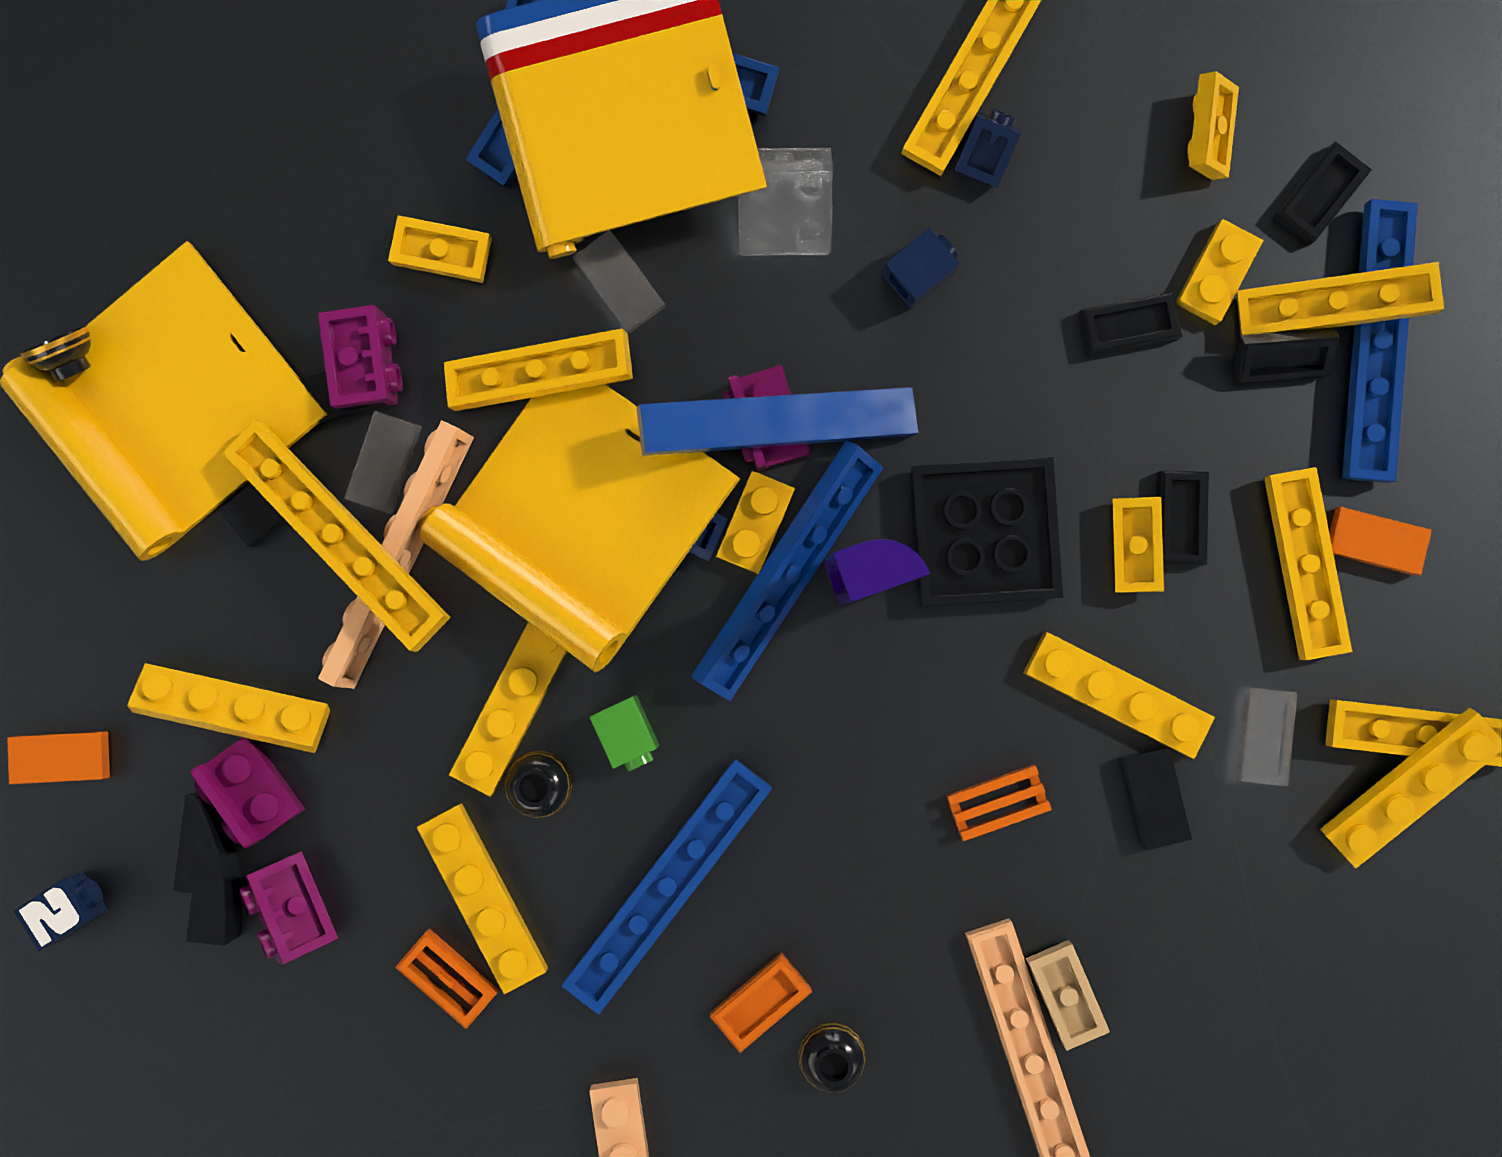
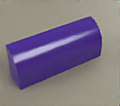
M887 539L869 540L832 553L823 562L838 605L868 597L930 574L927 565L914 550L902 543Z

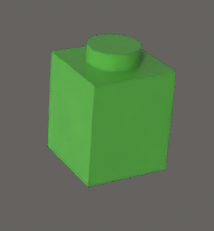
M637 695L589 716L613 769L625 764L627 771H631L653 760L650 752L657 749L659 743Z

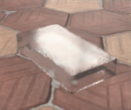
M610 230L573 256L575 263L628 334L666 307L663 300Z
M374 411L344 499L393 514L422 427Z
M1245 687L1236 780L1288 786L1297 693Z

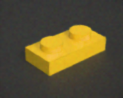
M1217 71L1199 74L1198 89L1193 99V112L1195 115L1193 134L1188 144L1189 167L1211 180L1229 178L1239 92L1237 85Z
M398 215L388 261L394 266L483 283L492 237L489 233Z
M1224 219L1220 220L1216 224L1179 294L1176 305L1213 325L1220 323L1264 240Z
M752 471L716 557L758 574L763 567L795 488Z
M1161 497L1113 499L1115 593L1164 592Z

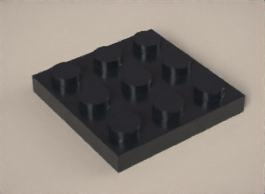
M1054 457L911 467L916 552L930 571L929 575L918 578L920 607L1063 598Z

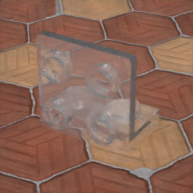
M757 148L767 188L738 196L739 254L742 256L830 254L833 160L830 148Z

